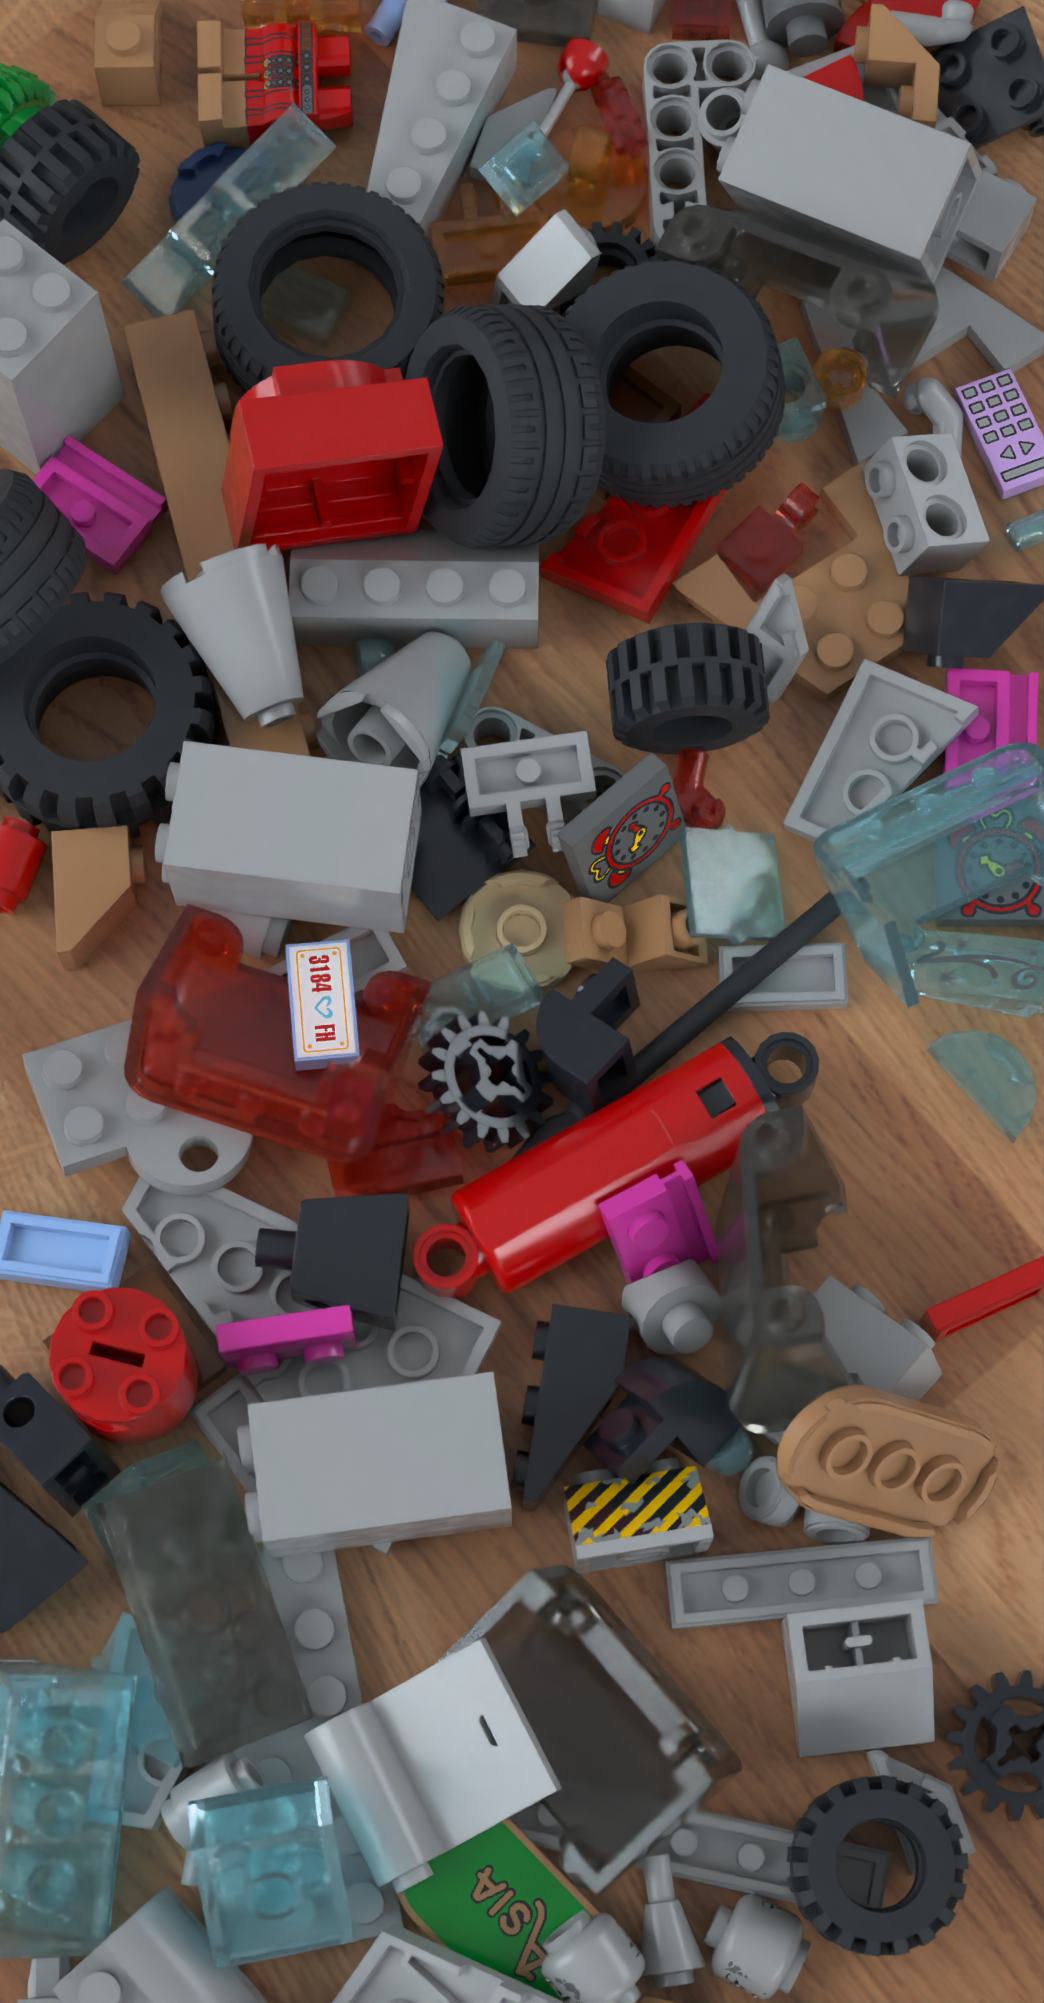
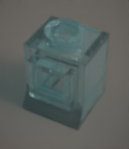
M532 120L495 152L478 171L514 215L518 217L559 182L571 166L534 120Z

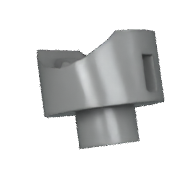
M691 1258L625 1286L622 1292V1307L626 1315H631L632 1325L646 1346L660 1354H688L703 1348L710 1341L713 1330L722 1313V1301L717 1291L697 1262Z

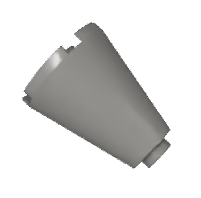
M264 543L223 553L201 562L200 565L203 571L195 577L196 579L187 583L183 572L162 585L160 593L165 605L245 722L258 720L261 728L265 729L284 723L297 715L294 706L303 701L304 695L283 557L278 545L274 544L269 551Z
M426 632L332 695L320 708L317 719L321 717L322 727L317 732V738L327 758L417 769L419 785L421 787L430 774L471 671L470 659L463 645L450 635L440 632Z

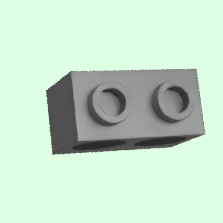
M952 433L890 437L862 467L865 475L866 489L873 499L884 531L885 544L892 554L899 576L958 571L990 542Z

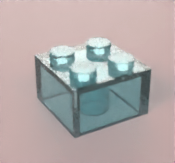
M327 1776L188 1801L191 1852L215 1968L355 1942L347 1882Z

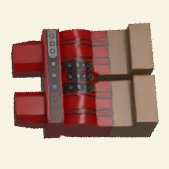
M221 20L197 21L199 71L198 123L204 147L217 143H227L228 147L265 148L269 147L263 145L268 144L267 141L270 142V138L272 142L275 141L274 144H278L273 145L274 147L288 146L299 137L285 138L282 135L283 128L288 127L289 133H296L309 126L314 131L303 140L305 146L323 145L322 130L354 126L351 86L322 87L321 78L352 76V51L349 36H318L315 20L298 21V26L276 23L263 28L223 29Z

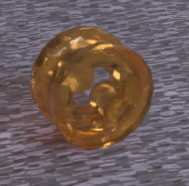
M834 347L824 351L817 358L811 381L812 392L816 400L824 407L833 410H845L855 406L862 399L866 388L868 368L865 360L855 350L846 347ZM836 370L839 376L844 372L851 374L849 386L844 388L840 381L834 386L828 383L830 371Z

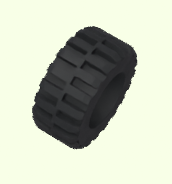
M88 592L74 593L69 596L70 604L61 606L54 616L24 646L0 665V793L7 803H14L19 815L33 826L40 825L44 821L50 835L51 831L127 825L133 839L141 836L138 828L139 825L153 820L156 827H159L160 823L166 824L171 820L173 801H166L165 797L170 762L180 763L184 741L213 745L218 743L219 723L216 715L217 706L205 662L195 647L189 644L188 637L174 619H168L163 623L159 608L145 601L138 602L135 609L130 608L126 596L123 594L106 592L103 601H91ZM101 676L118 677L136 683L149 692L153 698L155 712L149 727L135 744L116 756L98 761L72 760L50 751L40 739L39 727L47 707L64 689L79 681Z

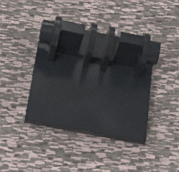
M1024 6L972 31L961 42L948 43L929 52L940 64L937 108L947 118L953 117L966 132L965 138L975 149L983 147L1020 128L1028 131L1031 137L1044 135V59Z
M442 754L436 756L428 778L420 787L422 816L411 890L437 922L468 900L471 895L473 896L487 885V883H484L496 874L503 873L523 858H513L507 812L470 817L462 757L459 754L449 761ZM530 838V847L527 850V854L536 848L535 843Z

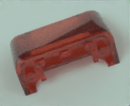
M187 904L136 992L124 1063V1076L130 1088L148 1101L335 1162L350 1164L367 1158L382 1129L426 1010L432 982L398 971L378 972L369 979L362 993L361 1001L355 1000L360 1057L354 1062L345 1064L329 1062L327 1067L323 1069L296 1071L288 978L242 964L244 943L239 928L230 919L218 913Z

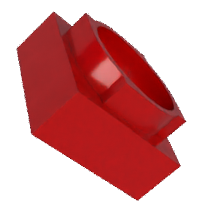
M329 360L273 367L272 376L256 384L238 400L233 415L230 431L231 441L221 492L234 550L265 543L268 551L274 544L278 545L280 551L416 533L444 446L427 377L403 380L400 367L382 369L370 363L354 360Z

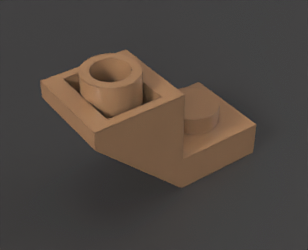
M872 4L868 26H857L855 36L854 63H864L863 86L900 89L897 114L935 129L940 64L884 4Z
M658 894L625 907L581 896L562 903L566 964L600 971L614 957L631 968L633 972L700 968L708 965L707 928L704 920L703 904L664 894Z

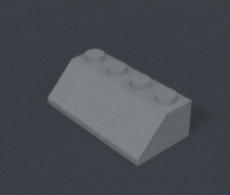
M417 529L416 533L292 549L289 573V602L296 646L405 647L426 632H440L456 638L464 648L538 649L539 544L470 547L455 543L437 529Z

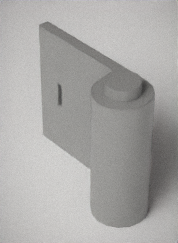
M485 1637L372 1701L348 1710L304 1735L308 1747L378 1888L391 1882L397 1894L434 1874L428 1861L562 1789Z

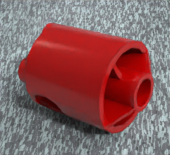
M109 1287L100 1291L90 1290L84 1292L75 1299L72 1307L63 1314L51 1337L49 1367L55 1388L84 1426L92 1434L108 1442L140 1446L165 1437L185 1420L197 1397L199 1370L191 1346L177 1317L161 1300L134 1288Z

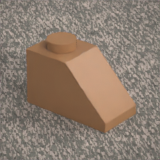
M102 0L95 15L94 70L102 106L161 105L162 0Z
M127 825L51 831L57 954L65 971L78 970L138 905L137 884L147 883L146 853L144 846H134Z

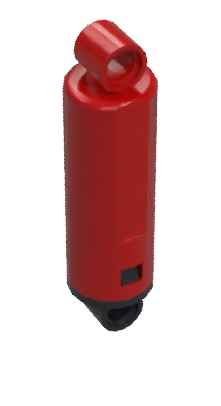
M780 1032L769 1036L763 1041L755 1056L750 1058L743 1047L730 1036L461 1187L450 1197L453 1212L459 1223L455 1225L439 1224L428 1228L419 1236L414 1246L413 1264L418 1281L428 1292L438 1297L459 1299L474 1289L479 1277L488 1274L502 1293H512L610 1237L598 1204L654 1174H657L661 1180L676 1172L673 1164L681 1160L691 1171L697 1187L782 1140L787 1137V1129L780 1110H790L801 1106L809 1099L814 1089L819 1072V1057L815 1047L807 1038L797 1033ZM780 1059L789 1060L800 1068L802 1077L790 1084L781 1083L769 1074L767 1067L772 1062ZM443 1249H454L462 1254L465 1258V1263L462 1269L455 1275L449 1277L439 1276L429 1268V1261L432 1256Z

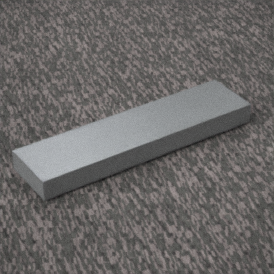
M931 1537L923 1539L901 1538L665 1561L664 1563L671 1631L783 1620L787 1614L918 1598L923 1599V1606H933L939 1603Z

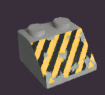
M678 1458L655 1460L633 1485L622 1478L615 1479L614 1472L610 1469H599L579 1473L574 1476L575 1485L563 1487V1501L576 1575L706 1554L714 1538L696 1466L680 1468Z

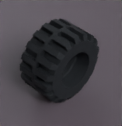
M64 99L57 101L52 106L47 105L34 116L28 118L10 136L0 150V222L3 219L8 221L64 265L90 249L117 221L134 191V185L139 176V154L129 142L79 100L73 99L68 101Z
M700 622L662 626L622 641L607 655L606 669L613 736L616 740L622 741V744L627 747L658 754L707 752L743 741L757 734L769 722L770 713L762 643L759 642V638L755 634L747 633L745 629L724 624Z
M893 1776L859 1777L837 1784L822 1795L817 1796L808 1805L809 1808L803 1817L798 1819L792 1831L795 1833L792 1844L788 1846L786 1862L790 1863V1877L787 1878L790 1890L795 1894L799 1906H797L805 1920H809L817 1929L816 1932L826 1940L841 1946L843 1949L864 1955L879 1957L880 1955L897 1956L910 1953V1949L919 1945L925 1946L937 1938L935 1934L943 1926L948 1927L956 1916L953 1910L957 1901L964 1899L967 1884H963L964 1869H969L968 1853H962L959 1839L964 1837L958 1823L952 1824L946 1815L948 1811L946 1806L939 1799H932L924 1792L925 1788L913 1782L907 1783L897 1780V1777ZM867 1823H883L899 1830L911 1844L916 1859V1874L910 1891L901 1901L885 1908H869L855 1902L843 1890L837 1877L836 1856L841 1842L853 1829Z

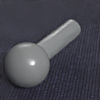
M736 0L747 41L756 60L754 79L761 80L767 64L788 71L790 69V59L787 51L779 43L771 41L767 37L761 1Z

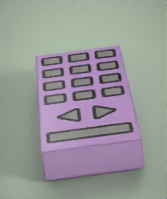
M1011 368L956 388L953 398L962 408L965 425L1000 499L1004 500L1044 485V437Z

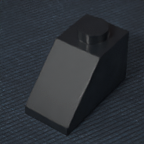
M909 576L903 651L927 654L926 665L941 668H964L965 657L990 658L1044 600V585L1003 580Z

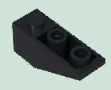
M553 1304L550 1322L537 1321L532 1360L544 1361L540 1387L527 1385L522 1415V1424L534 1426L530 1452L517 1450L511 1490L524 1492L522 1509L536 1511L619 1394L621 1387L614 1379L624 1370L631 1315Z

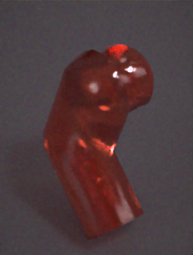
M685 748L679 751L672 783L685 825L694 832L709 834L721 827L726 816V807L720 798L716 800L703 786L710 756L698 749Z

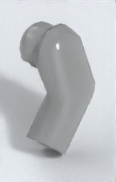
M922 377L919 382H912L906 385L902 395L905 409L910 410V413L915 416L925 413L933 423L932 434L952 433L961 457L964 415L959 404L941 381L932 377Z

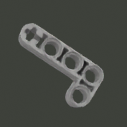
M739 41L666 42L650 49L645 57L642 84V113L650 238L655 245L654 256L660 255V259H663L664 262H667L669 259H678L679 262L683 260L693 261L695 265L698 263L702 264L704 261L708 218L702 134L698 126V113L703 101L712 92L725 87H733L746 93L750 83L754 80L756 65L754 54L747 45ZM725 76L732 77L736 79V81L727 82L722 81L719 78ZM672 79L678 83L665 84L660 80ZM671 130L683 135L672 137L663 134V132ZM670 183H681L684 186H686V188L675 190L670 189L665 185ZM683 224V240H676L673 225Z

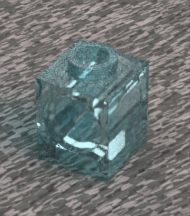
M797 337L778 344L786 392L794 395L798 400L785 403L782 422L778 424L779 431L777 436L773 438V444L783 440L787 443L801 441L812 435L818 429V426L822 425L827 396Z

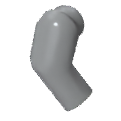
M948 0L942 6V17L891 11L922 46L961 42L973 30V26L970 24L974 15L973 7L971 4L960 0Z

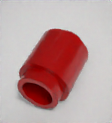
M5 817L2 825L0 824V913L14 915L18 904L26 903L47 850V845L37 839L40 833L37 827L12 817Z

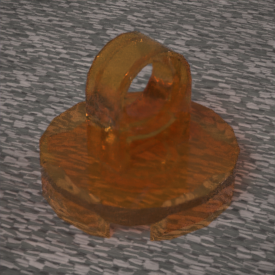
M580 125L560 131L543 144L544 155L542 159L532 165L530 194L533 203H536L537 208L543 213L545 223L556 213L564 209L567 210L580 227L587 229L590 233L591 224L594 222L602 221L603 232L612 231V221L622 222L623 225L625 224V229L636 221L646 202L648 170L642 152L627 136L604 126Z

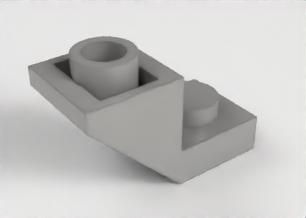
M566 209L556 213L498 273L489 305H541L552 310L585 292L592 284L601 256L595 239L587 229L580 227Z

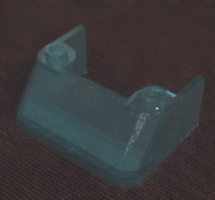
M1018 742L1001 746L826 830L814 842L813 851L820 873L865 962L907 1008L920 1003L909 967L922 956L927 946L924 932L920 927L921 925L1026 874L1035 883L1044 887V750L1036 744Z

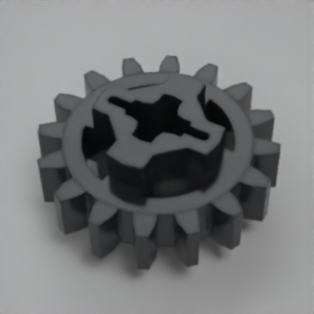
M478 1011L468 1020L461 1014L428 1039L427 1044L430 1050L419 1058L418 1064L423 1069L429 1071L430 1074L417 1084L419 1090L433 1093L435 1100L426 1107L427 1113L437 1114L442 1112L447 1118L442 1127V1132L445 1135L458 1128L463 1132V1147L470 1149L483 1140L487 1153H494L505 1144L510 1149L530 1137L534 1130L543 1126L546 1121L541 1113L553 1105L554 1099L542 1091V1088L552 1082L549 1073L539 1071L537 1063L543 1059L542 1051L534 1050L530 1052L525 1046L530 1033L524 1029L515 1036L509 1032V1018L504 1015L490 1025L485 1011Z
M1022 1670L1017 1676L1015 1686H1010L1003 1672H998L991 1676L993 1691L991 1694L978 1684L973 1685L967 1690L974 1704L972 1709L960 1705L953 1707L950 1714L962 1723L963 1726L961 1731L944 1734V1742L952 1746H958L960 1748V1756L952 1759L946 1765L948 1771L965 1769L969 1778L959 1790L963 1796L978 1790L985 1794L981 1806L982 1812L986 1814L992 1813L1000 1803L1006 1804L1008 1821L1017 1822L1021 1819L1024 1806L1029 1805L1031 1813L1036 1820L1043 1819L1044 1683L1039 1689L1034 1688L1031 1670ZM1003 1701H1028L1038 1705L1042 1710L1034 1716L1016 1715L1009 1705L1005 1706L1003 1704ZM981 1721V1726L988 1733L987 1755L978 1761L975 1738ZM1039 1726L1041 1727V1730L1032 1737L1033 1742L1027 1747V1752L1032 1758L1030 1761L1022 1756L1014 1760L1005 1761L998 1766V1761L1007 1754L1005 1750L1012 1743L1010 1736L1007 1734L1008 1730L1016 1736L1023 1732L1028 1733ZM1006 1775L1023 1776L1030 1786L1033 1785L1037 1790L1025 1793L1014 1792L999 1786L996 1782Z

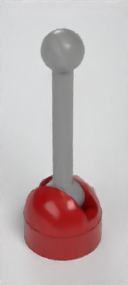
M573 38L567 43L560 55L557 68L559 78L564 85L533 139L526 140L521 146V156L526 162L536 163L542 159L544 155L543 144L574 91H586L600 82L609 66V59L602 48L594 42L584 38Z

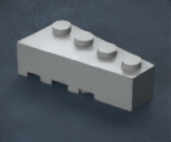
M406 0L367 192H377L380 197H387L393 201L392 205L402 207L405 210V214H410L414 218L415 225L421 226L425 231L424 236L429 237L430 241L474 155L487 116L495 113L517 69V29L442 0Z

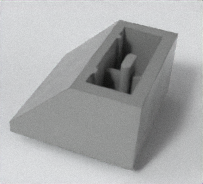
M922 1598L787 1614L783 1618L781 1629L799 1758L935 1741L933 1666Z

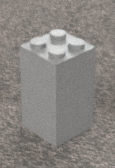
M767 64L761 80L754 79L750 83L741 107V113L745 115V118L736 138L729 136L725 141L717 161L716 169L718 172H721L718 180L739 208L934 285L983 173L972 144Z
M3 219L0 222V446L37 475L50 457L53 456L55 458L63 448V441L68 435L81 442L125 396L98 292Z
M184 741L180 763L170 762L166 777V801H173L170 824L160 823L155 843V861L162 863V882L169 883L176 905L396 933L405 932L422 816L417 769Z
M494 1372L247 1404L249 1423L237 1425L242 1466H246L248 1476L255 1475L257 1491L245 1493L249 1533L254 1535L255 1543H264L272 1558L512 1526V1507Z

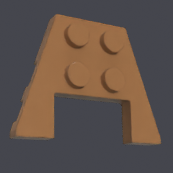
M864 460L823 486L820 493V499L852 541L792 579L809 651L791 680L824 703L851 686L864 659L883 666L905 652L903 651L909 575L899 576L892 554L885 544L884 531L876 507L865 485V475L862 467L868 462L867 460ZM718 554L674 581L671 593L676 600L686 607H689L691 604L710 617L713 623L742 629L747 628L764 599L753 602Z

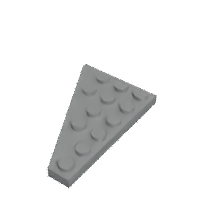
M139 1176L122 1208V1212L216 1338L215 1325L316 1310L293 1302L290 1295L292 1271L255 1267V1251L259 1228L297 1231L298 1223L224 1187L200 1195H175L151 1186ZM403 1274L396 1331L386 1330L354 1320L358 1348L344 1350L345 1358L343 1360L327 1364L308 1365L305 1364L304 1356L278 1360L279 1368L277 1370L262 1374L245 1375V1377L262 1400L269 1402L478 1374L501 1328V1321L452 1297H438L428 1292L419 1281ZM394 1542L374 1544L372 1547L375 1551L388 1556Z

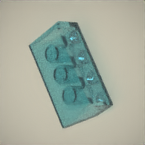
M0 1662V1959L88 1956L109 1937L137 1676L42 1662Z

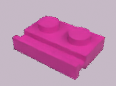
M68 435L63 441V448L55 458L53 456L50 457L33 481L84 538L87 557L117 576L153 530L152 525L160 514L164 515L169 509L167 500Z
M948 668L945 675V693L978 706L979 715L943 751L942 793L1005 796V793L1023 794L1025 798H1033L1036 791L1038 672H1029L1028 675H1011L1010 671Z
M683 1160L673 1164L676 1172L661 1180L657 1174H654L598 1204L627 1285L690 1258L696 1261L697 1264L708 1258L713 1264L722 1260L695 1178Z
M350 1305L215 1325L218 1351L221 1353L226 1367L238 1366L239 1374L241 1375L271 1372L279 1368L278 1360L302 1356L305 1358V1364L308 1365L333 1363L345 1358L344 1350L358 1348Z

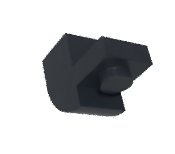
M614 957L597 974L589 975L580 984L572 1000L552 988L543 999L536 1019L537 1037L546 1069L553 1085L563 1096L589 1114H593L607 1106L638 1074L630 1040L616 1030L641 1004L633 970Z
M666 1357L649 1358L633 1364L614 1379L626 1393L627 1397L614 1411L610 1412L602 1420L600 1426L583 1443V1446L598 1462L633 1485L669 1444L702 1467H705L748 1418L725 1390L685 1364Z

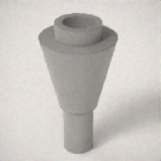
M669 1853L642 1857L648 1903H645L640 1948V1952L645 1959V1969L641 1976L652 1975L654 1988L695 1982L693 1969L704 1967L706 1964L680 1900L675 1899Z

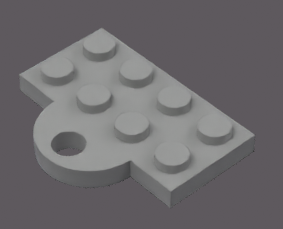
M266 976L22 1055L25 1071L65 1177L127 1156L133 1169L144 1181L161 1191L175 1195H200L214 1191L230 1182L244 1167L251 1152L253 1143L252 1114L310 1095V1083L305 1071H296L293 1041ZM194 1146L208 1147L218 1157L213 1167L202 1172L187 1169L180 1159L186 1150Z

